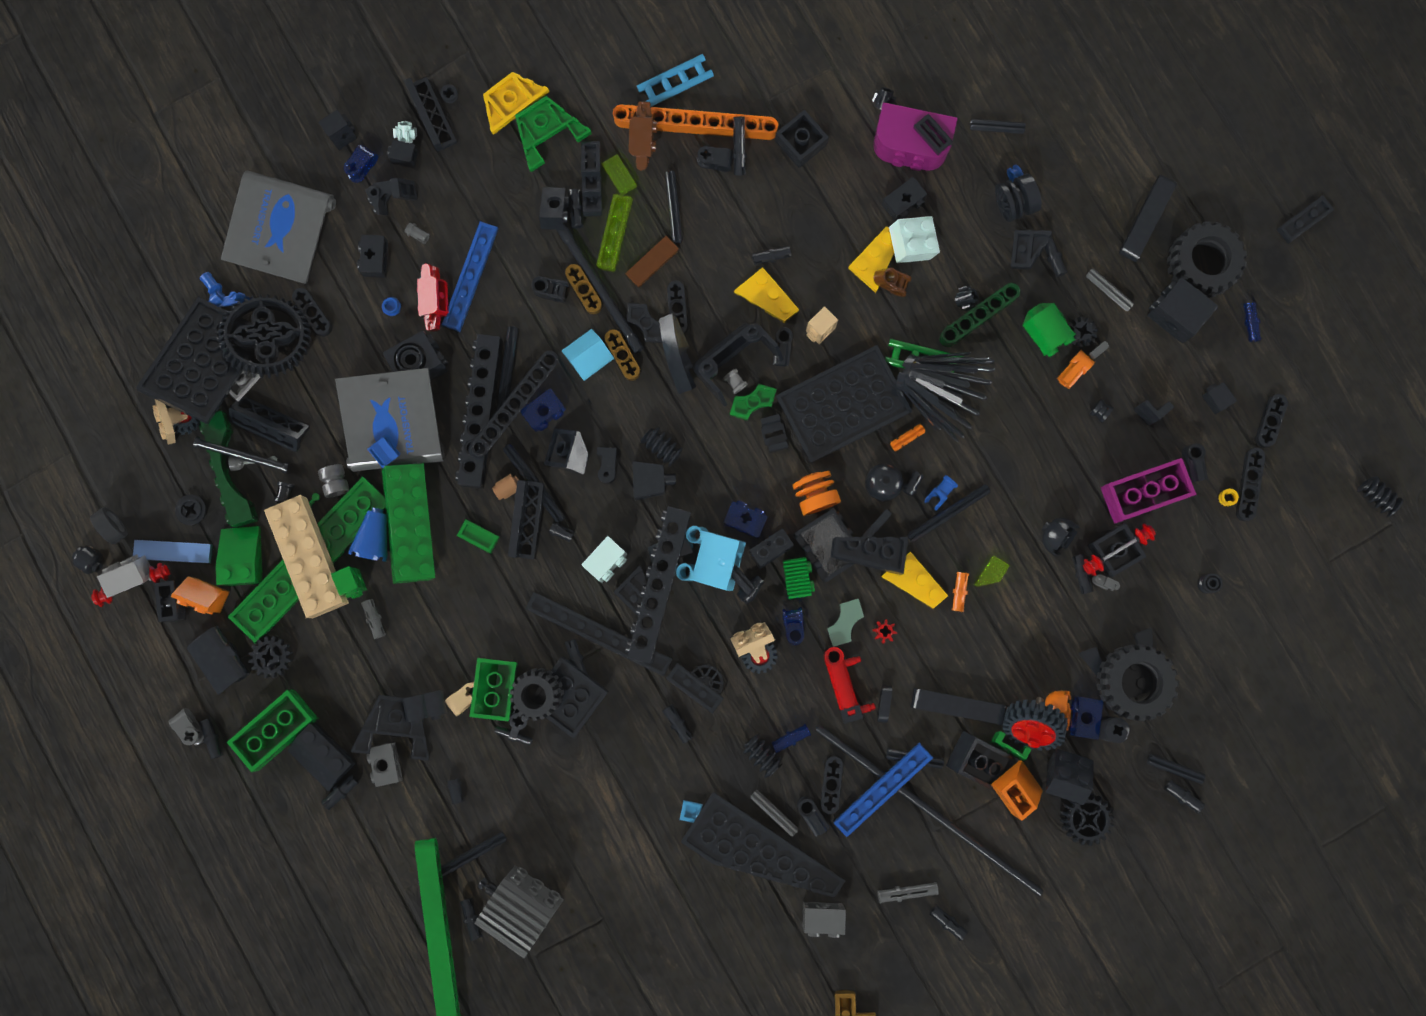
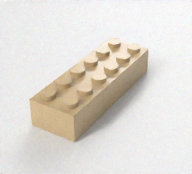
M299 495L265 509L264 512L306 618L313 619L349 604L346 597L339 596L331 573L336 572L307 497Z

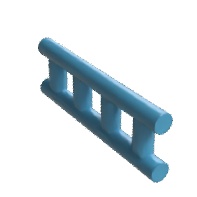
M701 54L636 87L639 93L645 90L649 98L647 102H650L652 107L714 75L711 69L705 72L701 64L705 61V57ZM694 66L699 75L689 80L685 70ZM678 74L682 84L672 88L668 79ZM661 82L666 91L656 96L652 86Z

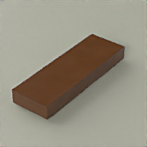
M665 236L629 269L625 275L640 288L679 251V248Z

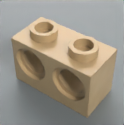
M824 307L808 322L806 335L812 342L816 341L820 344L835 330L838 319Z

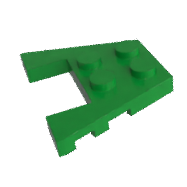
M547 96L515 115L530 172L545 164L535 147L560 131L568 128L577 142L592 134L588 127L582 125L579 120L569 115Z

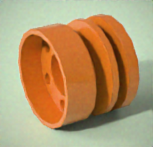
M830 471L809 474L792 484L794 490L803 489L795 494L796 497H806L805 500L799 503L803 516L825 510L841 502L837 490L828 491L827 487L834 483V480L824 481L831 477Z

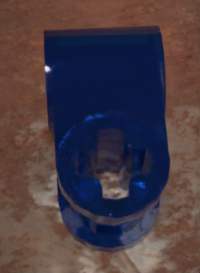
M362 144L357 146L354 153L344 164V171L349 179L355 183L361 182L376 164L378 155Z
M802 607L789 611L782 609L786 639L791 645H799L804 639ZM792 631L800 633L799 641L791 640L790 633Z

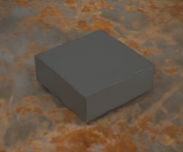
M1104 341L1088 356L1092 360L1096 359L1109 348L1108 343Z

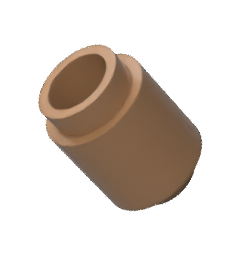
M509 474L496 482L495 486L492 487L499 500L507 499L516 493L517 480H519L516 475L512 476Z

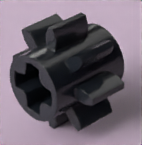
M881 87L880 91L876 90L872 101L876 102L875 107L881 110L883 102L894 104L897 98L893 96L894 91L886 87Z
M971 286L959 288V293L955 295L957 306L959 308L962 307L963 310L973 309L975 307L974 303H977L979 300L977 291L974 288L971 289Z

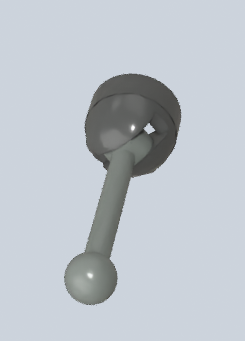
M229 456L228 459L230 471L241 470L244 464H253V462L244 461ZM271 456L270 458H267V459H271V460L277 461V458H276L275 456Z

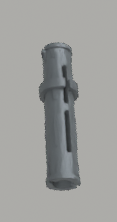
M936 882L902 888L895 886V889L877 891L880 904L890 901L902 902L904 899L939 894Z

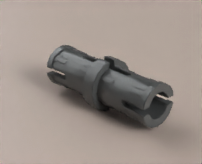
M369 599L362 602L361 605L367 618L366 623H369L373 638L378 639L385 636L386 633L380 620L381 615L376 610L374 600Z

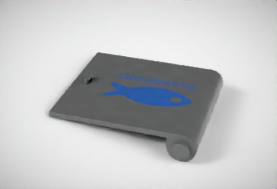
M246 170L241 179L221 260L307 284L325 214L334 210L336 199H334L333 194Z
M429 368L335 379L348 452L346 462L347 467L351 468L352 472L382 468L367 448L385 435L400 453L396 459L386 466L432 463L445 460L444 447L440 443Z

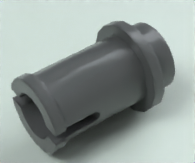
M409 223L405 228V233H407L408 237L412 236L422 244H426L430 234L418 228L415 223Z

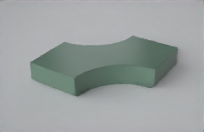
M859 599L839 604L840 616L834 625L827 628L833 647L852 641V627L859 619L864 617Z

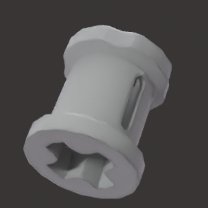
M737 369L732 370L723 378L733 388L734 394L741 391L748 384L738 375Z

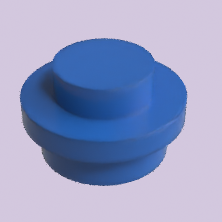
M389 297L383 301L382 310L388 316H395L400 312L401 304L398 299Z

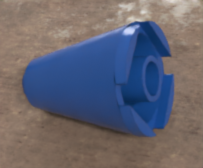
M372 507V511H367L348 554L352 555L353 552H356L355 556L378 560L380 557H383L382 561L387 562V514L383 513V509Z

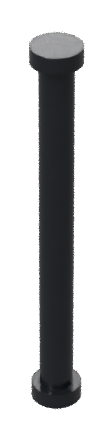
M197 436L194 440L193 448L201 447L278 469L285 474L289 466L288 462L281 463L204 441Z

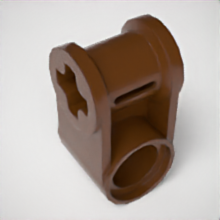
M894 268L877 270L873 279L877 286L890 291L894 295L905 297L907 294L906 288L908 282L911 281V276L901 273Z

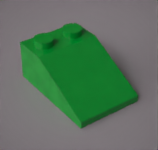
M260 526L221 529L216 560V585L260 584L263 581Z

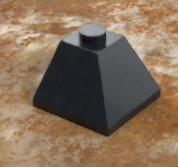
M554 428L544 465L572 473L584 474L589 455L581 433L574 430Z

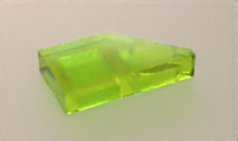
M993 555L974 586L979 587L1000 582L1010 565Z

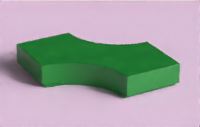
M758 384L751 394L743 397L735 396L730 415L748 420L755 410L762 407L771 408L777 389Z

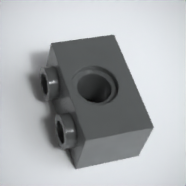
M396 742L371 747L370 754H367V761L372 767L370 777L372 783H375V787L403 781ZM382 759L385 760L388 764L386 770H383L380 767V762Z

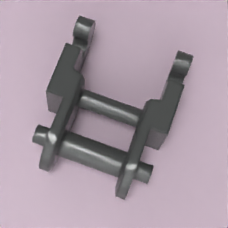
M1096 575L1092 578L1093 584L1102 589L1108 590L1109 588L1111 591L1120 588L1119 582L1109 577Z

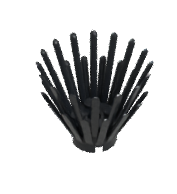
M971 352L920 357L910 354L902 365L905 367L903 373L899 372L896 388L907 395L935 430H937L936 427L939 430L942 427L953 440L959 442L953 433L956 432L961 438H965L964 434L930 403L968 429H972V425L957 415L952 406L934 394L979 416L980 412L963 403V396L955 391L986 400V395L967 389L970 386L968 381L991 385L992 381L951 371L974 374L978 371L993 372L995 368L957 364L994 363L995 360H990L991 358L953 357L969 355Z

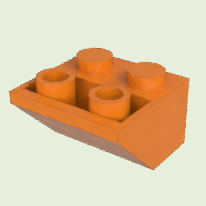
M188 576L172 593L171 597L177 599L176 603L180 605L191 606L197 612L212 615L213 612L221 613L229 591L198 578Z
M1022 760L1018 761L991 784L1011 814L1021 821L1037 809L1043 792Z

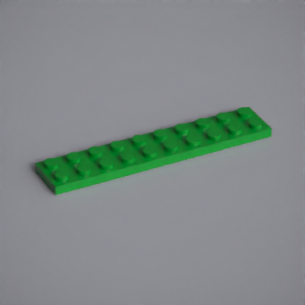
M362 477L317 523L333 564L351 546L367 511H372V507L386 510L384 495L365 477ZM284 560L228 616L254 643H258L257 640L262 639L299 600Z

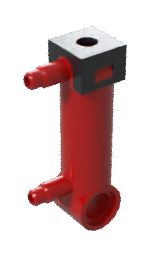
M837 647L828 648L824 652L823 658L837 699L842 721L846 724L862 719L863 713L874 710L876 706L874 703L860 706L857 702L847 667L861 662V658L858 656L844 659L841 649ZM832 651L837 652L839 655L838 660L834 663L828 657Z

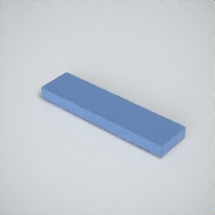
M134 540L133 556L136 554L138 557L145 555L147 560L211 564L213 545Z

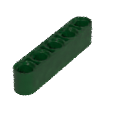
M1014 283L1006 284L947 326L939 337L940 343L944 347L955 345L1007 308L1020 295L1019 286ZM1006 291H1012L1014 297L1007 296ZM991 301H996L999 308L992 307ZM975 312H981L984 318H977ZM960 323H966L969 329H962ZM946 333L952 334L953 337H954V340H952V341L947 340V339L945 338V334H946Z

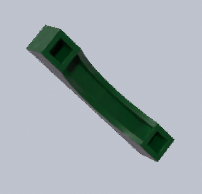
M218 411L209 424L203 422L199 424V429L205 436L206 441L228 447L233 430L227 413ZM206 449L211 457V460H209L210 466L216 474L215 484L217 488H220V501L226 509L225 519L227 523L232 527L238 528L259 521L254 503L237 489L228 471L227 455Z

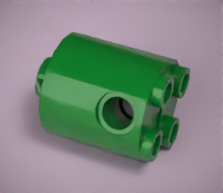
M1055 303L1038 304L1027 312L1022 326L1033 342L1038 345L1043 356L1048 355V357H1051L1059 352V346L1062 344L1067 346L1076 340L1074 338L1076 333L1069 327L1067 320Z

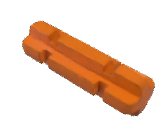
M918 424L913 430L910 429L901 435L898 440H893L890 443L894 451L899 450L902 445L905 446L916 439L917 436L924 434L925 429L921 424Z

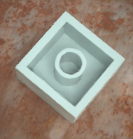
M932 216L898 219L889 227L896 263L930 260L940 253Z
M607 536L582 563V566L601 583L603 581L608 582L614 575L612 571L617 566L620 568L627 561L626 556L628 554Z

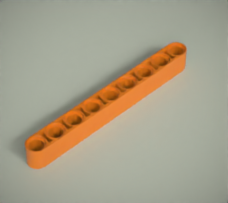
M617 105L613 109L615 124L621 128H629L630 120L636 115L638 106ZM651 107L654 119L656 117L663 118L662 121L657 122V131L733 137L734 128L728 125L733 123V117L739 116L745 117V138L772 140L778 131V122L773 117ZM620 114L626 115V117L622 119L618 118L617 116ZM676 118L682 120L680 123L673 122V120ZM693 120L700 121V123L697 125H694L691 122ZM714 121L719 123L717 126L710 125ZM752 124L756 128L748 129L747 126ZM767 126H772L774 130L767 131L765 128Z

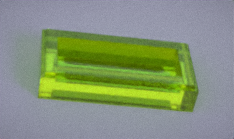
M618 154L602 163L604 170L621 196L637 187Z

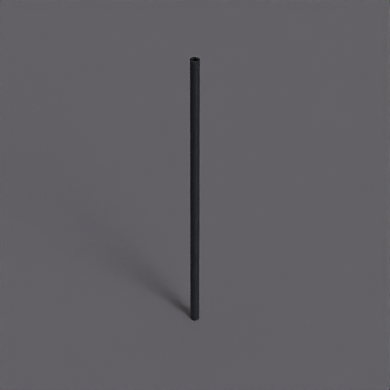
M819 725L815 730L878 778L885 774V772L823 726ZM904 786L897 791L1036 895H1042L1044 891L1042 888Z

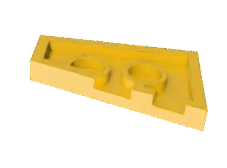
M887 226L848 267L875 293L879 286L874 282V274L877 270L886 269L894 254L890 230Z
M763 267L734 290L735 294L744 297L748 302L757 305L783 323L799 311L797 306Z
M911 552L906 555L904 574L897 575L886 572L881 576L932 609L948 597Z

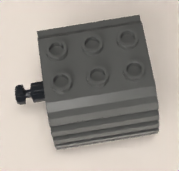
M514 866L499 886L493 882L488 884V879L485 877L480 881L478 888H486L485 893L491 896L474 924L525 958L564 899L561 898L558 892L545 887L542 881L528 875L525 869Z

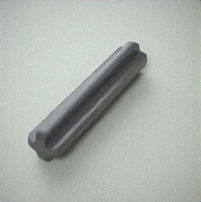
M1094 268L1087 273L1086 277L1125 311H1129L1134 306V302Z
M758 790L753 792L751 799L790 836H794L798 831V827Z

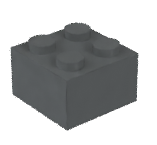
M803 902L802 926L804 933H808L810 937H820V934H828V937L839 938L840 935H845L846 909L843 903Z

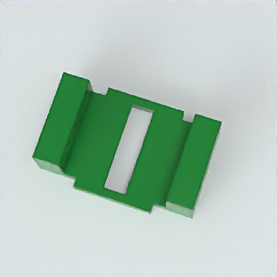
M1002 731L995 733L991 740L992 744L1019 760L1027 759L1032 749L1025 746L1021 747L1020 751H1017L1002 742L1006 735Z

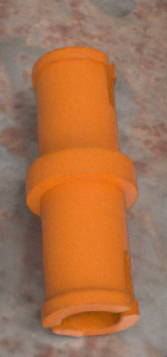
M957 572L955 589L952 592L954 593L952 610L964 612L965 597L968 595L966 590L969 574Z

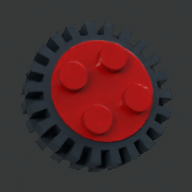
M1037 697L1031 703L1028 700H1023V704L1020 701H1016V704H1010L1005 713L1003 730H1005L1004 733L1008 735L1010 740L1014 739L1016 744L1021 742L1023 747L1029 745L1030 749L1033 750L1034 748L1043 750V747L1046 750H1051V747L1055 749L1065 741L1068 723L1064 713H1060L1058 708L1053 710V705L1051 704L1046 707L1044 699Z

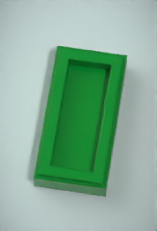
M465 519L457 534L458 537L490 554L500 539L499 536Z

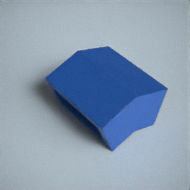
M386 435L367 448L382 468L400 455Z

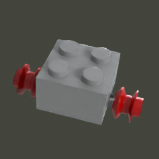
M136 554L122 562L114 563L102 569L103 573L97 576L101 585V591L94 589L91 599L95 605L103 607L105 601L108 604L112 603L114 595L145 583L148 580L160 583V579L163 578L167 581L170 571L162 563H158L157 568L150 566L145 555L138 557Z

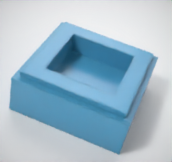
M684 800L680 820L693 823L702 810L703 804Z

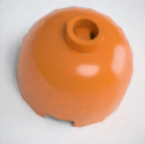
M1063 690L1054 691L1046 697L1045 706L1047 707L1051 704L1053 705V710L1058 708L1060 713H1064L1068 723L1067 730H1069L1071 708L1068 699L1071 700V692Z

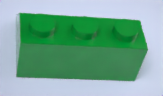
M477 658L469 717L500 721L510 720L513 702L511 703L510 701L513 695L510 694V690L514 688L512 684L517 678L519 662Z

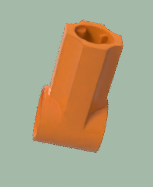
M1080 350L1069 362L1070 364L1057 377L1059 383L1070 389L1081 375H1084L1094 365L1095 361Z

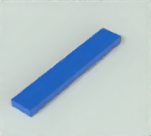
M480 221L449 303V312L442 322L443 327L461 332L497 235L498 227Z
M919 742L837 817L833 823L848 837L929 763L933 756Z

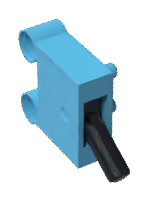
M700 526L688 528L686 532L688 541L701 545L695 565L682 563L677 567L676 574L680 580L696 581L726 591H733L736 582L746 594L754 591L755 585L739 569L746 542L708 532L706 528ZM699 530L700 537L696 539L695 534ZM687 568L690 569V575L688 577L686 576Z

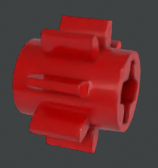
M887 619L884 620L882 625L880 622H876L878 628L872 629L877 634L874 639L881 638L882 644L885 643L887 638L889 641H893L892 634H897L892 629L895 624L888 625ZM884 626H886V630H889V634H886L885 637H883V633H880V629H883Z

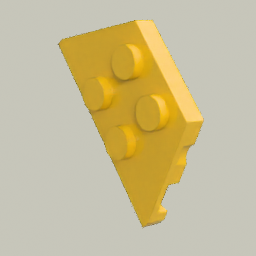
M514 72L507 75L483 94L491 133L494 135L516 118V114L548 94L549 89L546 86L542 87L535 84L534 81L528 78H522Z

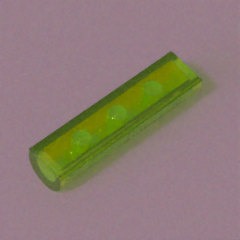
M613 194L596 264L602 270L611 272L616 270L633 200L632 197Z

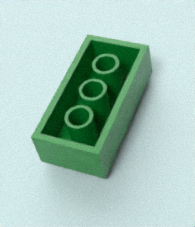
M294 689L286 690L227 743L251 772L259 771L292 743L309 723H315L319 718Z

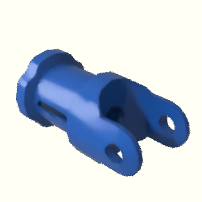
M946 475L937 488L934 487L925 499V503H927L934 496L940 498V501L935 506V510L939 509L948 499L949 493L958 487L957 483Z

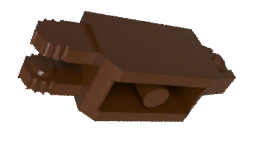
M647 101L638 102L637 113L630 120L629 153L632 156H636V168L641 171L648 167L649 157L653 155V152H656V141L653 140V133H657V121H654V116L651 113V104Z

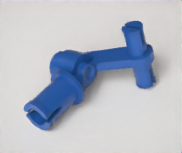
M205 272L200 276V280L207 287L210 294L208 302L220 308L235 305L237 301L243 303L244 297L251 300L250 297L241 292H230L229 296H225L222 293V285L216 282L211 273Z

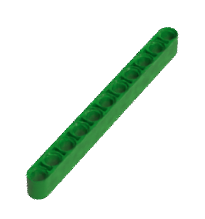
M436 838L415 841V855L436 1016H461L438 841Z

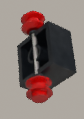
M1125 523L1089 543L1087 546L1092 552V560L1084 559L1083 568L1086 573L1096 576V571L1100 570L1107 577H1114L1147 557L1139 543L1147 545L1148 539L1155 540L1154 536L1156 533L1152 526L1142 524L1143 529L1139 530L1136 528L1134 536Z

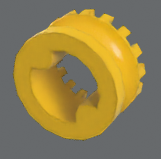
M1230 488L1223 490L1218 495L1221 505L1227 507L1236 504L1239 498L1238 493ZM1232 494V501H1226L1224 495Z

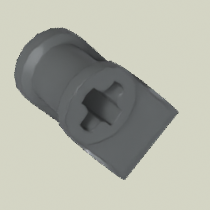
M182 709L168 720L170 727L176 732L183 744L199 745L203 742L204 736L200 725L189 709Z

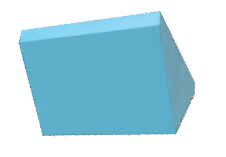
M592 329L562 350V353L583 381L614 359L601 338Z

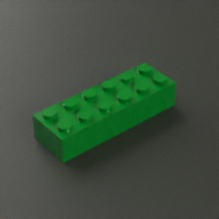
M424 463L384 466L382 476L393 584L433 580L435 578Z

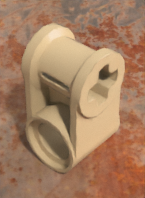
M474 682L467 683L445 700V703L456 717L471 705L472 695L469 692L470 688L474 687Z

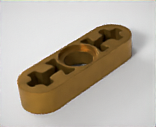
M576 264L569 265L565 271L568 281L587 312L598 314L602 309L600 298L581 267ZM572 270L575 272L579 271L577 275L580 281L577 282L574 276H570ZM581 285L589 287V291L586 294H581L578 291ZM591 296L594 303L598 302L596 304L597 308L590 307V302L586 298Z
M609 330L605 334V342L624 377L630 381L636 380L640 376V368L620 332ZM611 335H614V337L618 336L616 340L619 347L616 348L613 341L609 342ZM625 350L628 353V357L625 360L618 359L617 354L619 351ZM628 362L632 369H637L634 371L635 375L633 376L627 374L629 372L626 366Z

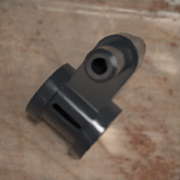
M518 709L514 710L510 717L511 730L496 726L494 733L507 737L508 740L513 742L519 741L531 745L533 738L519 733L521 729L525 728L528 720L525 719V715L520 716L518 714Z

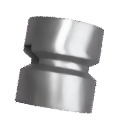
M342 464L331 465L318 470L320 480L325 483L322 488L326 498L343 495L350 490L347 480L342 479L345 476Z

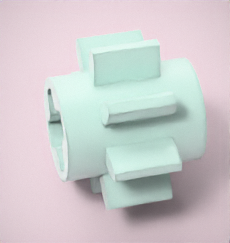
M398 122V126H395L393 129V137L398 138V141L412 143L413 139L415 140V137H417V128H413L411 122Z

